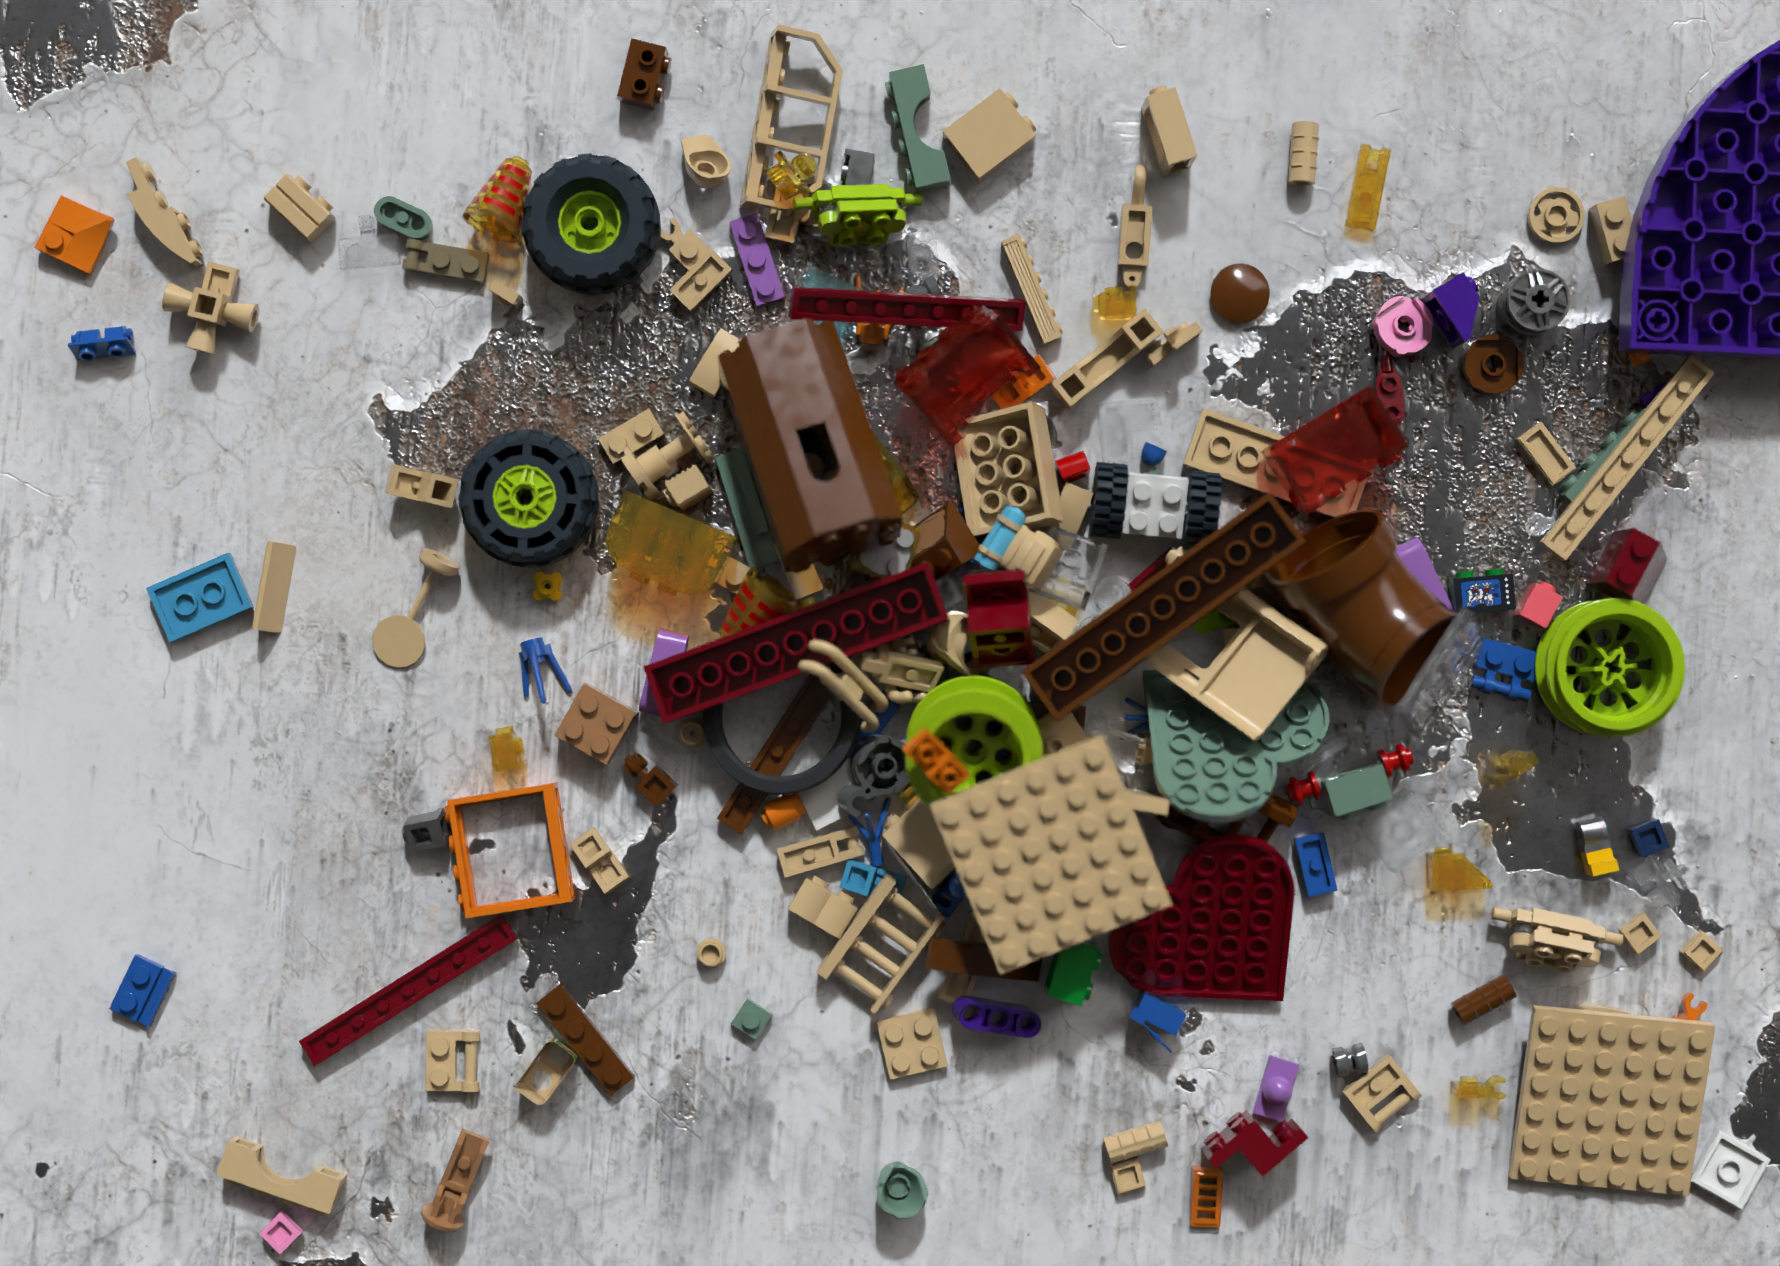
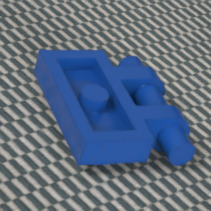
M1481 638L1474 666L1485 669L1483 677L1473 675L1470 680V686L1478 688L1480 692L1489 695L1493 692L1505 695L1508 700L1517 701V699L1528 702L1531 690L1521 688V681L1523 679L1534 682L1536 651ZM1496 672L1511 676L1509 684L1495 681Z

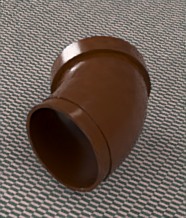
M1375 509L1348 512L1323 522L1304 533L1302 536L1306 540V545L1267 572L1266 578L1281 604L1286 608L1292 609L1304 628L1329 646L1326 655L1363 692L1373 697L1377 704L1383 708H1389L1410 697L1435 673L1453 648L1459 636L1462 621L1460 616L1450 611L1443 602L1434 596L1403 562L1396 552L1397 540L1381 512Z

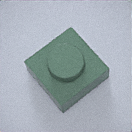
M747 998L731 1024L756 1040L772 1016V1013Z

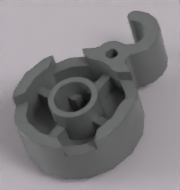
M873 734L865 737L856 745L851 755L850 763L854 784L845 786L838 796L839 805L844 811L854 817H859L860 811L852 806L855 797L862 796L865 799H871L874 796L888 795L893 792L898 793L909 783L905 765V753L902 748L905 746L903 742L887 734ZM881 760H884L883 762L886 763L883 769L878 768Z

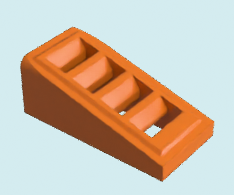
M1191 1166L1190 1226L1220 1227L1223 1192L1222 1167ZM1200 1178L1215 1179L1214 1184L1199 1183ZM1199 1190H1214V1195H1199ZM1198 1201H1214V1207L1198 1206ZM1197 1212L1214 1213V1217L1197 1218Z

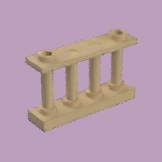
M886 872L847 926L841 938L837 940L817 969V974L824 979H827L831 973L835 976L839 974L873 998L874 1001L871 1004L870 1011L876 1014L879 1008L886 1009L894 997L891 994L892 990L924 948L930 937L937 938L946 926V923L943 922L945 919L944 914L938 912L932 918L897 893L898 889L894 887L897 878ZM883 901L887 904L891 902L926 927V930L917 942L879 916L880 913L877 909ZM865 925L869 928L871 926L875 927L909 952L900 966L862 940L863 937L859 934ZM848 949L852 952L856 950L892 976L882 990L844 964L845 960L842 957Z

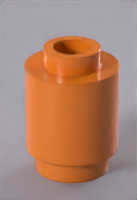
M798 793L782 795L764 804L765 811L761 812V815L768 829L774 827L778 831L801 820V816L806 814L807 811Z

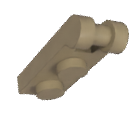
M407 239L405 248L408 249L407 258L403 259L402 269L485 284L489 253L423 242L416 239ZM420 252L428 253L426 263L418 261Z

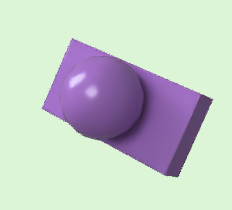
M1269 1055L1253 1108L1254 1114L1283 1122L1288 1101L1292 1096L1293 1084L1299 1067L1298 1063Z

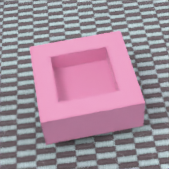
M282 1210L259 1235L281 1254L303 1230Z

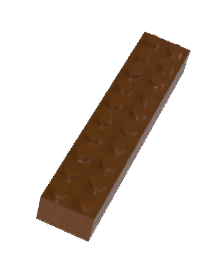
M1269 492L1021 672L1055 720L1060 722L1304 547L1306 540Z

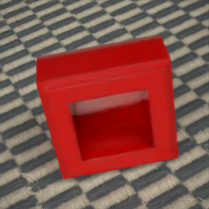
M1084 451L1055 460L1059 478L1064 485L1066 482L1071 483L1090 474L1091 468Z

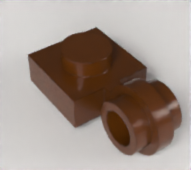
M639 753L629 754L625 758L624 769L631 776L636 778L639 775L642 778L635 788L656 808L678 786L657 764L648 772L646 769L648 762Z

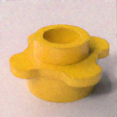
M541 571L536 572L533 576L535 581L534 599L538 601L544 598H549L553 601L560 600L562 597V592L560 591V583L563 580L562 575L558 572L552 574H544ZM547 583L550 584L549 589L545 588V585Z

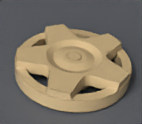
M1561 187L1549 188L1539 193L1531 202L1528 210V221L1532 232L1541 240L1553 244L1563 243L1575 237L1581 230L1585 220V210L1580 198L1574 192ZM1551 193H1560L1555 200L1546 196ZM1572 201L1575 203L1578 213L1570 209ZM1535 207H1537L1540 214L1534 218ZM1567 227H1576L1571 234L1566 236ZM1542 230H1548L1549 233H1550V236L1545 235V234H1544L1543 232H1541V231H1542Z

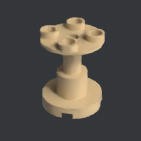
M684 411L679 414L676 413L675 416L686 432L660 450L655 445L637 458L628 446L618 452L626 468L637 484L644 489V494L651 502L661 496L654 482L672 470L671 463L697 447L708 464L714 458V455L700 435L696 436L698 432Z

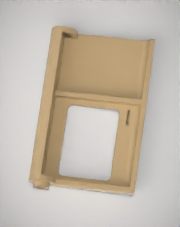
M1185 546L1172 548L1165 558L1166 567L1189 551V549ZM1244 589L1217 608V610L1238 623L1240 628L1208 668H1200L1168 644L1144 662L1256 741L1265 733L1325 657L1329 646L1256 595Z

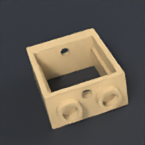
M1166 86L1155 88L1149 91L1150 95L1146 97L1141 111L1162 176L1190 168L1198 155L1176 87L1167 89Z

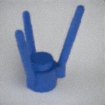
M543 637L520 643L522 651L519 652L522 668L524 697L527 698L529 696V665L533 668L540 702L542 704L546 703L539 664L546 662L545 656L549 659L568 693L572 692L565 674L553 655L551 645H545Z

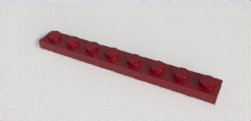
M792 287L789 317L795 320L806 318L813 319L814 321L1022 331L1026 302L1023 299Z
M502 913L304 1037L299 1042L313 1065L316 1066L517 940L518 937Z

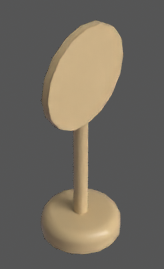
M422 548L420 552V562L431 570L408 616H389L382 620L374 630L372 638L373 649L378 658L387 665L396 668L407 667L421 657L426 644L425 634L414 619L437 573L445 576H454L460 567L451 558L432 549Z

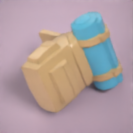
M1005 506L1001 514H998L996 517L997 520L982 545H979L978 552L973 559L979 564V567L988 571H995L998 566L1014 571L1024 570L1027 587L1042 588L1053 573L1063 551L1059 548V543L1046 533L1039 530L1034 533L1024 525L1027 518L1019 508Z

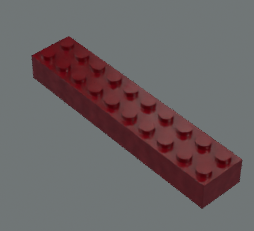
M926 562L643 666L663 724L807 673L799 670L798 665L800 661H814L823 666L835 663L825 654L810 651L808 645L812 640L828 642L849 658L863 651L871 650L950 621L930 564Z

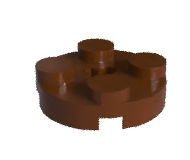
M1498 334L1485 335L1470 344L1462 359V371L1469 387L1488 395L1500 394L1510 389L1519 380L1524 368V359L1520 349L1509 338ZM1491 356L1494 357L1495 362H1500V367L1495 369V373L1490 372V369L1485 366V362H1488Z

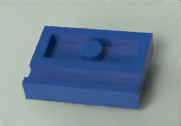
M134 955L109 1009L135 1022L138 1021L146 1027H150L177 972L164 968L165 966L142 955Z

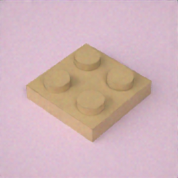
M934 1007L876 1020L890 1080L948 1066Z

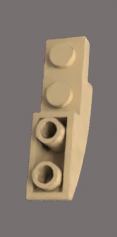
M137 157L127 161L126 164L137 186V190L127 195L144 224L157 239L176 255L198 268L203 266L200 256L204 254L196 239L192 240L188 229H191V224L184 212L180 213V211L172 206L165 209L169 206L163 192L156 189L153 181L157 178L149 163L145 164Z

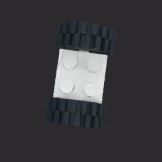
M1097 462L1092 486L1094 494L1091 499L1089 534L1092 537L1120 539L1122 533L1179 538L1182 545L1196 546L1218 530L1222 493L1221 474L1189 471L1187 478L1128 472V465Z

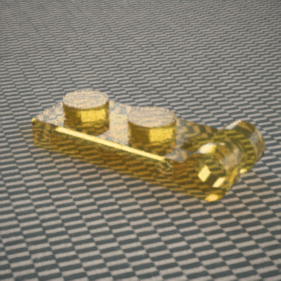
M1361 143L1344 226L1368 231L1376 229L1391 149L1382 147L1381 150L1371 148V145ZM1367 161H1378L1377 168H1366Z

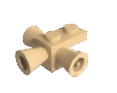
M208 261L202 288L194 287L192 293L171 282L167 285L162 300L163 311L188 312L187 316L197 320L185 346L186 348L215 355L216 325L226 327L227 322L250 333L254 331L259 316V305L232 303L240 272L239 269Z

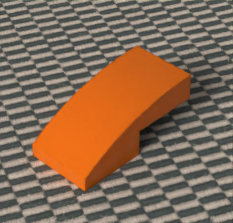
M1038 354L988 391L999 407L1005 409L1020 405L1055 380L1056 377L1041 355Z

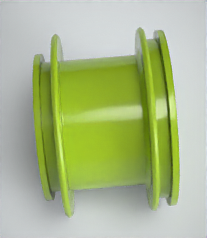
M961 676L938 685L919 702L907 728L906 744L924 727L937 739L940 737L950 738L952 745L947 749L970 773V776L947 795L927 777L926 772L905 754V765L909 781L918 797L930 809V803L982 783V781L975 777L979 771H988L992 775L991 778H994L1043 758L1040 727L1030 704L1011 686L986 676ZM961 714H966L972 718V722L968 726H960L955 721L956 718ZM991 720H997L1002 724L1001 729L996 732L987 730L985 726ZM975 739L981 742L978 745L979 750L970 751L967 749L970 740ZM1001 748H1007L1012 752V755L1006 760L997 758L995 754Z

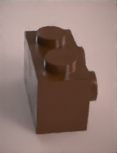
M631 38L617 94L621 103L654 111L656 103L662 102L665 86H662L661 82L663 74H669L672 57H668V51L665 46Z

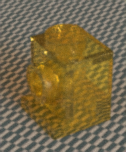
M1129 285L1127 292H1122V287H1108L1104 289L1105 292L1093 295V313H1098L1099 320L1132 319L1137 315L1135 285Z
M513 726L495 729L496 735L488 736L495 772L528 765L527 760H521V754L525 753L522 737H517Z

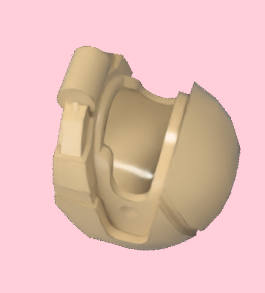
M949 611L950 621L930 628L927 643L929 653L936 661L942 662L944 665L949 664L956 671L964 675L985 674L988 668L975 669L973 659L968 663L964 662V651L969 641L968 614L959 611Z

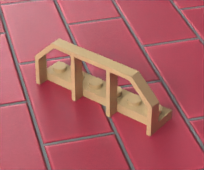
M779 24L770 35L739 207L752 209L757 205L785 212L793 206L794 198L786 203L762 198L764 185H760L761 173H766L769 163V156L765 155L766 147L818 158L813 185L795 196L796 198L807 197L822 186L843 70L818 33ZM786 36L813 42L833 73L829 97L782 86L785 69L781 68L782 58L787 57L790 48V40L786 39ZM776 94L828 106L820 150L773 139L774 127L770 126L772 115L776 116L780 98L775 97Z

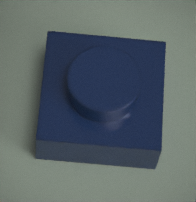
M1653 819L1628 829L1637 854L1641 858L1670 847L1659 819Z

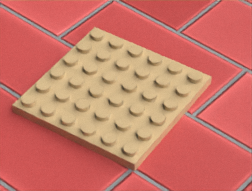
M1103 734L930 803V807L1000 974L1172 905Z
M1533 1005L1508 1172L1510 1179L1689 1196L1716 1026L1712 1022Z

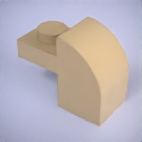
M391 464L385 493L421 503L452 508L459 479Z

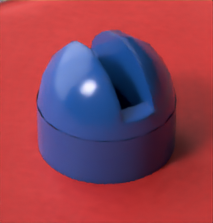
M1145 442L1141 458L1146 465L1156 466L1164 460L1167 451Z

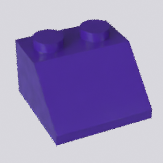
M1464 272L1421 299L1430 310L1433 320L1452 349L1470 339L1480 298L1477 294L1478 286L1471 276H1466Z

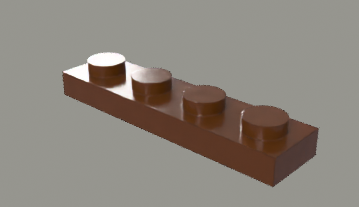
M561 983L536 1003L610 1096L634 1078V1073Z

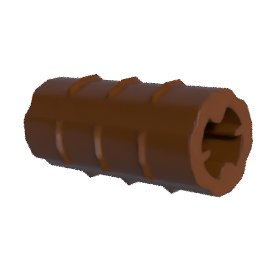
M1502 974L1451 1002V1006L1460 1022L1465 1026L1488 1012H1492L1497 1007L1505 1005L1508 1001L1516 998L1517 995L1510 981Z

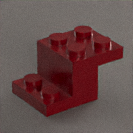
M1008 570L1004 572L963 575L968 609V635L975 669L1034 663L1035 652L1031 629V606L1025 571Z
M1246 1110L1242 1114L1237 1112L1231 1116L1226 1122L1228 1126L1220 1133L1215 1131L1204 1140L1203 1143L1205 1145L1201 1149L1215 1168H1218L1236 1151L1240 1150L1263 1177L1309 1137L1292 1118L1288 1122L1283 1120V1122L1277 1124L1272 1130L1274 1134L1268 1137Z

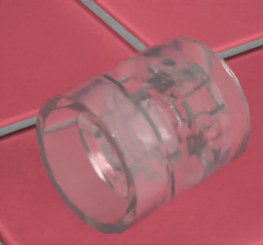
M1106 577L1092 587L1090 602L1093 609L1101 614L1131 593V590L1123 579Z

